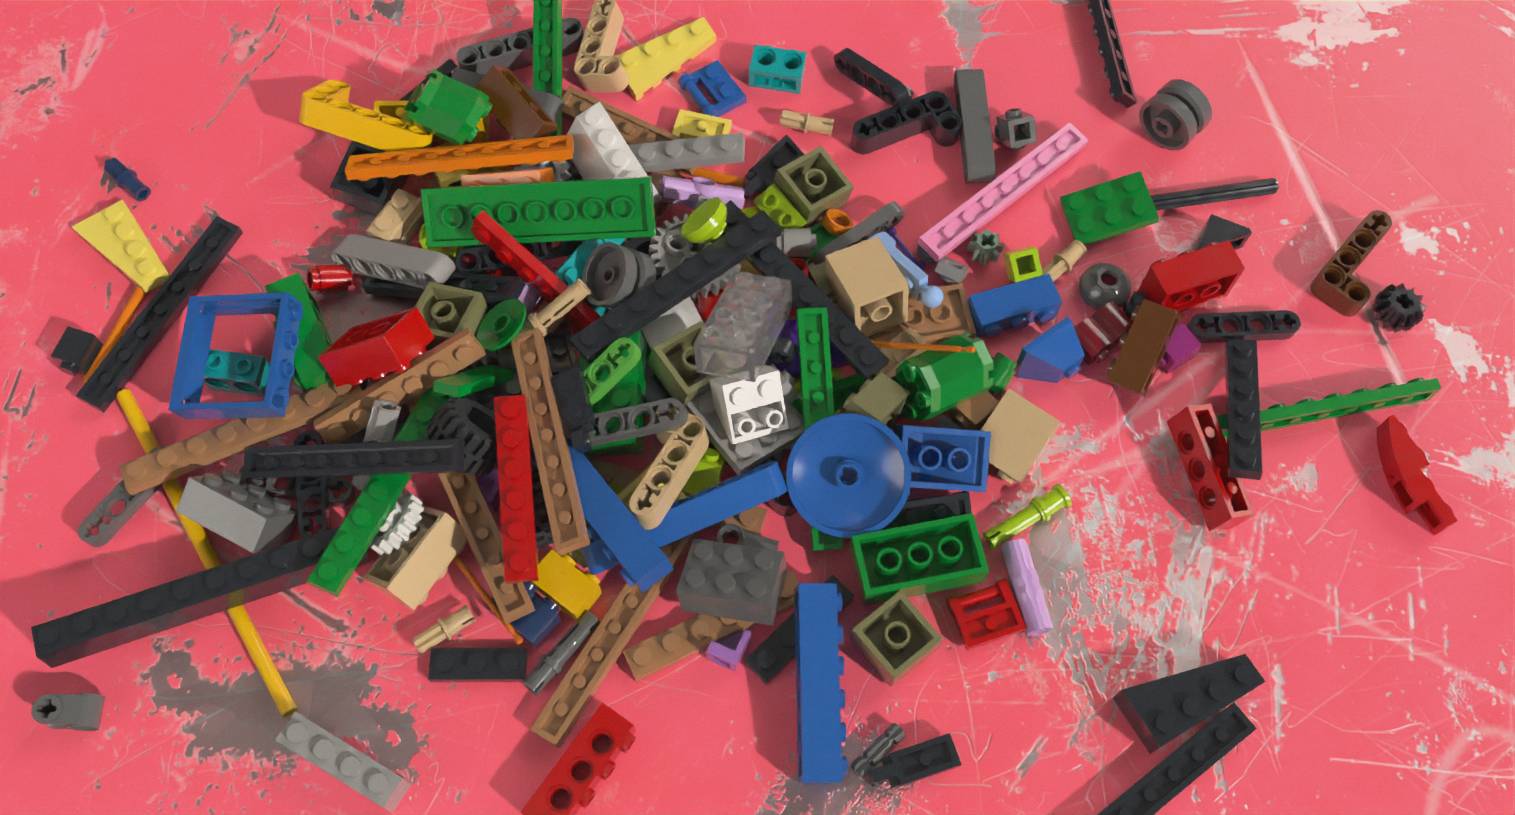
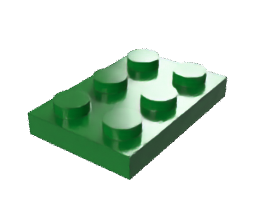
M1141 171L1060 197V203L1073 239L1082 242L1084 246L1159 222L1158 213Z

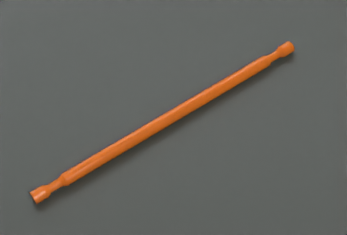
M871 341L876 347L975 352V347Z
M455 555L453 560L506 630L512 634L516 643L521 644L523 642L522 638L516 634L510 623L505 624L499 608L461 558Z

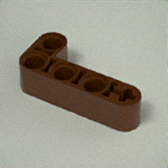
M1381 210L1371 211L1324 265L1310 285V290L1315 297L1343 316L1351 317L1356 315L1371 297L1369 287L1352 274L1391 228L1392 219L1386 212Z

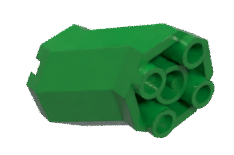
M434 68L431 69L424 76L429 79L426 85L421 82L418 84L404 110L407 112L403 113L401 118L420 129L447 140L455 146L464 145L466 141L472 142L479 130L476 127L481 117L484 119L492 108V104L488 102L489 96L480 90L443 75Z
M965 332L938 345L975 347L974 353L927 350L915 357L905 359L896 368V376H893L891 379L910 391L903 406L906 418L909 420L917 419L920 422L931 419L973 397L982 395L992 387L993 378L988 379V371L993 370L994 362L984 341L978 337L972 339L970 338L972 334Z

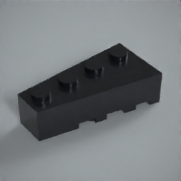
M1243 654L1122 689L1113 697V700L1151 754L1266 681L1248 656Z

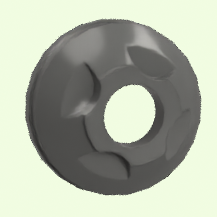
M1098 263L1092 265L1083 273L1079 281V293L1083 301L1093 309L1099 310L1111 301L1121 308L1129 299L1132 285L1129 276L1120 267L1111 263ZM1110 274L1115 277L1117 284L1113 286L1105 285L1101 280V276Z

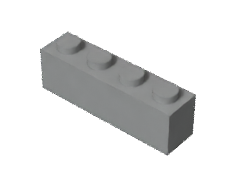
M296 711L275 739V741L391 813L395 811L412 785L401 776Z

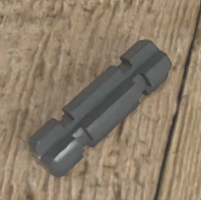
M892 723L885 730V734H881L862 753V757L859 756L852 762L851 768L859 777H865L872 769L871 766H876L893 749V744L897 745L904 738L905 732L899 725Z

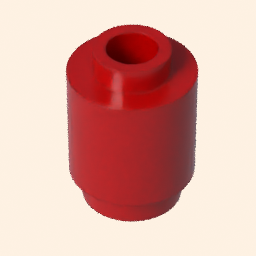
M344 264L315 265L314 268H308L307 270L308 288L310 291H316L318 294L347 292L348 286H352L351 270H347Z

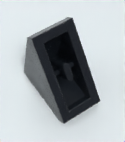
M1211 214L1202 229L1194 251L1202 249L1211 242L1221 243L1227 240L1230 241L1234 250L1245 245L1252 232L1250 228Z

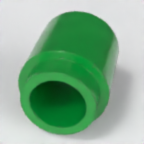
M997 352L994 357L991 356L994 362L993 370L988 371V379L993 378V386L987 391L992 396L994 393L1002 394L1016 373L1014 369L1017 366L1014 361Z

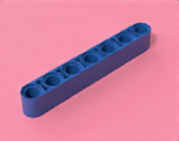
M777 461L762 464L674 502L658 527L645 531L660 548L784 494L788 491ZM590 538V545L579 548L591 575L599 574L620 565L618 561L612 564L601 550L605 544L600 538L595 542Z

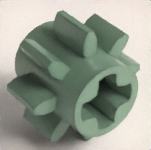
M985 229L980 234L974 232L972 241L969 242L967 248L968 251L973 252L972 261L976 260L983 263L984 266L991 260L997 262L999 253H1002L1004 247L1003 243H998L1000 234H995L988 231V229Z

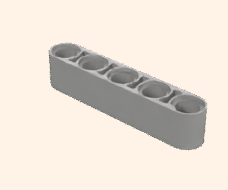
M348 234L330 256L335 264H344L347 270L350 269L353 273L423 289L426 288L429 282L444 284L456 268L454 262L443 253L356 234Z

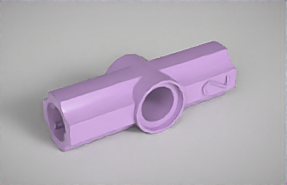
M663 176L658 187L659 194L662 197L661 202L687 205V207L693 210L699 195L710 199L719 197L724 204L732 200L740 209H743L745 201V191L743 188L717 184L715 181L704 177H693L692 180Z

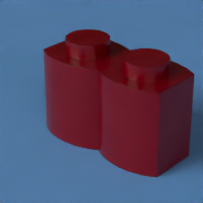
M1113 301L1105 304L1093 315L1074 327L1085 355L1083 360L1087 365L1095 361L1099 364L1108 358L1112 353L1110 349L1117 345L1119 346L1124 332H1129L1133 322Z

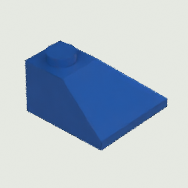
M1068 316L1022 348L1016 363L1017 366L1014 369L1016 372L1014 376L1016 378L1058 383L1065 377L1068 380L1081 370L1080 364L1085 355L1073 323Z

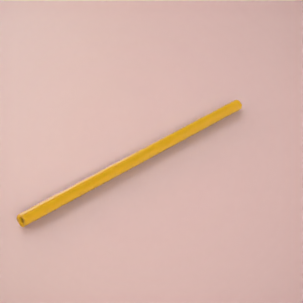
M125 389L118 392L116 397L147 455L151 450L160 445L131 390ZM177 478L166 481L162 486L176 511L183 494V489ZM176 512L205 569L222 565L202 525ZM243 605L228 609L227 611L281 716L286 718L293 715L298 709Z

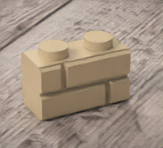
M397 189L391 197L392 199L386 203L367 228L366 233L370 238L406 245L424 221L422 201L418 197L402 189Z

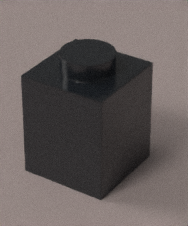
M68 326L50 356L59 364L58 368L62 372L71 376H76L77 373L86 375L103 343L94 334Z

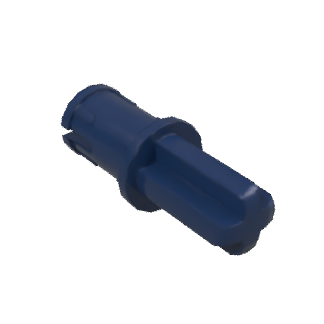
M114 157L105 161L104 169L116 180L118 187L126 189L139 202L149 197L151 193L150 188L137 178V173L134 170L128 169Z

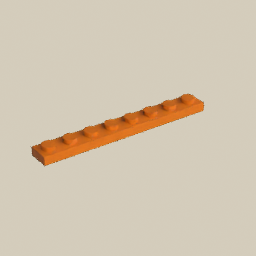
M573 134L351 155L349 156L345 173L347 180L358 179L366 181L377 177L395 178L400 175L414 174L419 176L440 171L450 173L461 169L479 170L483 167L498 166L504 168L524 163L534 165L545 161L563 162L567 159H573L574 139Z

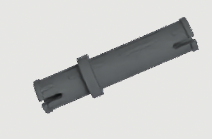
M586 610L547 655L543 654L541 656V662L522 681V684L534 695L538 696L544 686L555 675H559L563 671L562 667L569 658L574 655L600 624L599 619Z

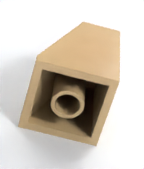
M878 236L825 255L826 276L842 312L867 337L908 321L909 284Z
M1008 388L980 430L991 432L989 463L1000 469L997 475L1012 484L1014 480H1017L1021 483L1055 436L1062 423Z

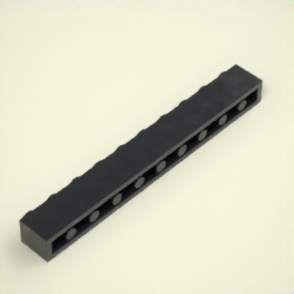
M340 526L33 626L31 630L36 657L49 667L54 668L308 583L307 579ZM368 550L357 566L371 562Z

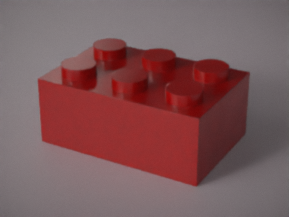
M1229 240L1221 243L1211 242L1200 250L1194 252L1187 250L1175 258L1169 260L1160 259L1152 263L1137 292L1146 293V300L1179 313L1228 296L1245 270V267Z
M414 307L351 327L323 351L318 358L336 387L349 383L351 386H356L370 377L373 380H377L391 371H394L395 374L405 371L411 366L410 361L413 358L427 351L426 346L435 337L418 308Z

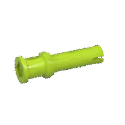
M1057 483L1052 486V490L1041 497L1035 496L1032 498L1028 507L990 530L983 532V537L986 543L991 541L988 545L994 550L997 546L1038 521L1046 522L1051 519L1050 515L1060 509H1068L1072 506L1071 499L1066 490Z

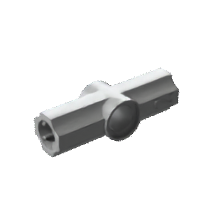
M375 400L362 443L392 442L401 407L389 400ZM353 476L352 485H355L358 490L363 491L372 476Z

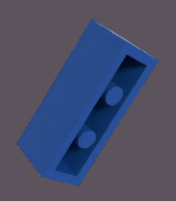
M1049 273L969 295L968 305L976 336L979 338L986 335L987 337H994L1002 331L1011 328L1015 330L1022 329L1029 325V323L1039 320L1041 322L1050 321L1057 316L1062 300Z

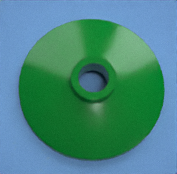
M518 299L505 300L487 313L477 332V340L485 350L493 351L500 349L515 338L525 322V305Z

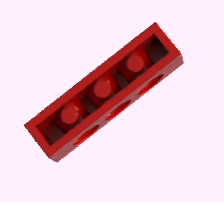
M1212 405L1187 406L1166 421L1208 530L1216 531L1233 528L1256 515L1241 478L1228 477L1227 442Z
M602 702L520 813L522 815H575L580 807L585 809L595 797L596 791L593 789L601 779L607 780L616 767L614 761L620 752L626 753L635 742L636 736H634L636 729L634 725ZM600 738H607L611 741L610 748L604 753L594 751V744ZM580 765H588L591 769L590 775L582 781L574 779L575 769ZM561 792L569 793L570 801L568 805L562 809L555 808L553 804L555 796Z

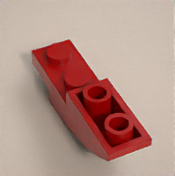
M1395 415L1389 416L1377 427V446L1383 472L1389 487L1405 514L1407 515L1416 510L1435 536L1458 520L1454 516L1452 508L1443 501L1435 490L1433 482L1422 472L1430 465L1425 453L1421 448L1417 447L1409 436L1406 427L1398 421Z

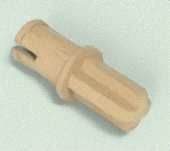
M783 110L780 117V125L804 130L805 134L809 131L831 137L834 119L810 115L811 112H808L807 115Z
M1074 240L1064 251L1055 254L1053 260L1042 270L1043 275L1050 273L1054 282L1064 272H1070L1072 265L1087 253L1084 244Z
M465 604L442 620L438 618V623L415 636L413 643L417 650L423 653L446 638L450 641L452 639L451 636L475 623L476 620Z

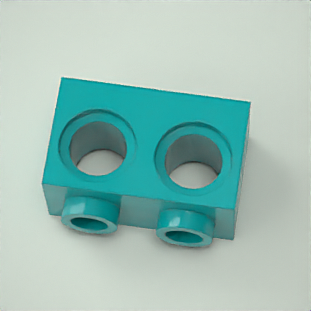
M754 45L749 67V86L801 94L806 70L807 52Z
M209 349L204 383L210 390L265 398L270 365L263 356Z

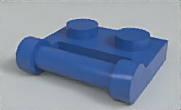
M718 60L691 74L685 73L678 79V84L682 90H687L702 110L701 114L720 117L746 103V95ZM701 84L716 105L710 104L696 85Z

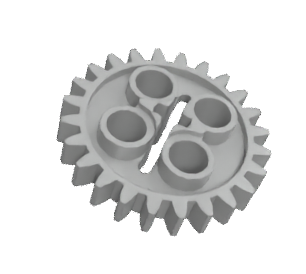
M687 213L684 214L682 221L676 216H673L672 224L665 220L662 228H656V236L651 237L648 255L654 261L656 275L662 274V277L723 235L721 234L717 239L709 243H691L680 234L682 225L689 217ZM741 262L697 292H701L702 296L707 298L709 291L715 296L718 295L720 288L726 291L729 283L734 284L741 268ZM697 292L691 295L692 298H695Z

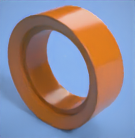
M828 209L821 220L823 227L837 237L853 228L852 219L839 209ZM832 218L839 220L844 226L839 225Z

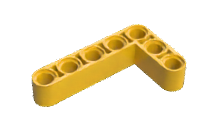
M327 80L302 93L299 122L304 125L386 152L431 148L432 133L420 129L407 121L349 103L351 86L348 83L339 80Z

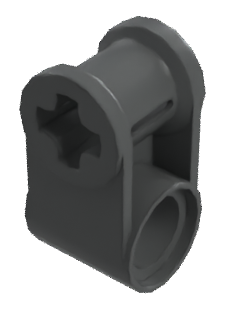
M92 693L45 694L37 698L33 703L31 715L38 723L46 724L53 729L98 731L105 697Z

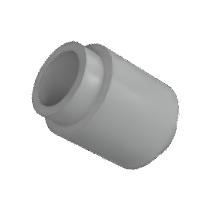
M810 228L783 229L781 235L776 238V246L787 257H811V251H816V234H811Z

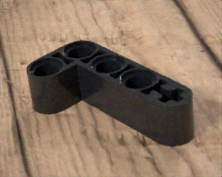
M932 91L909 100L899 108L891 107L856 121L852 129L851 148L854 152L865 155L927 130L930 131L934 140L939 145L949 147L958 140L962 120L945 93Z

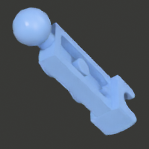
M880 232L870 237L869 239L879 237L909 284V294L917 301L921 300L929 308L938 307L942 303L944 298L942 290L934 285L928 286V275L895 247L896 241L886 232Z

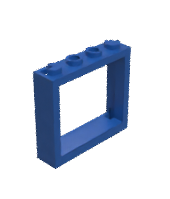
M288 292L190 296L168 410L184 419L285 417L286 406L290 400V381L294 374L295 350L299 344L298 331L300 320L303 317V304ZM279 313L264 401L200 403L215 316Z

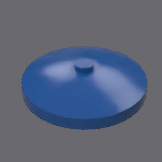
M858 413L834 414L812 424L795 443L787 463V488L793 505L810 525L832 536L851 538L855 535L879 531L892 522L899 514L909 495L911 466L903 443L884 423L870 416Z

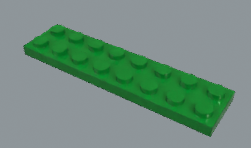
M652 176L421 189L428 248L487 245L480 243L470 230L475 217L482 211L486 212L519 243L656 236Z

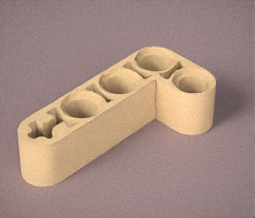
M595 0L574 64V72L587 92H620L629 84L630 79L619 58L613 56L624 22V16L616 0Z
M672 408L671 414L664 416H668L671 420H673L674 415L679 412L675 408ZM656 411L657 416L660 417L661 414ZM688 413V420L681 428L656 433L657 439L665 445L629 501V507L633 516L645 530L654 529L662 522L708 449L709 438L705 424L698 416ZM661 483H667L664 486L658 487V485Z

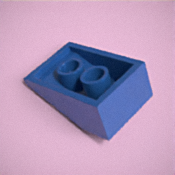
M893 424V432L903 443L909 457L911 488L986 492L991 439L990 431Z

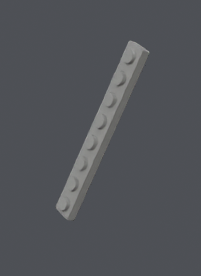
M743 132L628 145L645 172L745 162V137ZM567 159L566 162L570 164L567 171H571L577 178L581 177L572 160Z

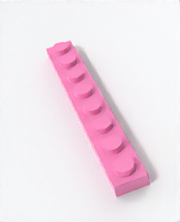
M1069 122L920 236L917 243L938 262L974 232L1083 149L1089 140Z

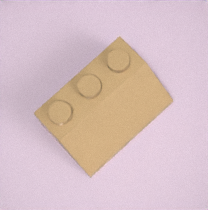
M423 505L421 506L424 507V510L419 514L422 519L419 521L417 529L410 534L409 540L405 544L400 545L398 550L393 547L390 554L384 553L380 555L363 577L365 581L401 605L415 610L417 606L427 599L430 588L446 574L449 563L455 555L460 554L464 550L468 540L462 526L446 512Z

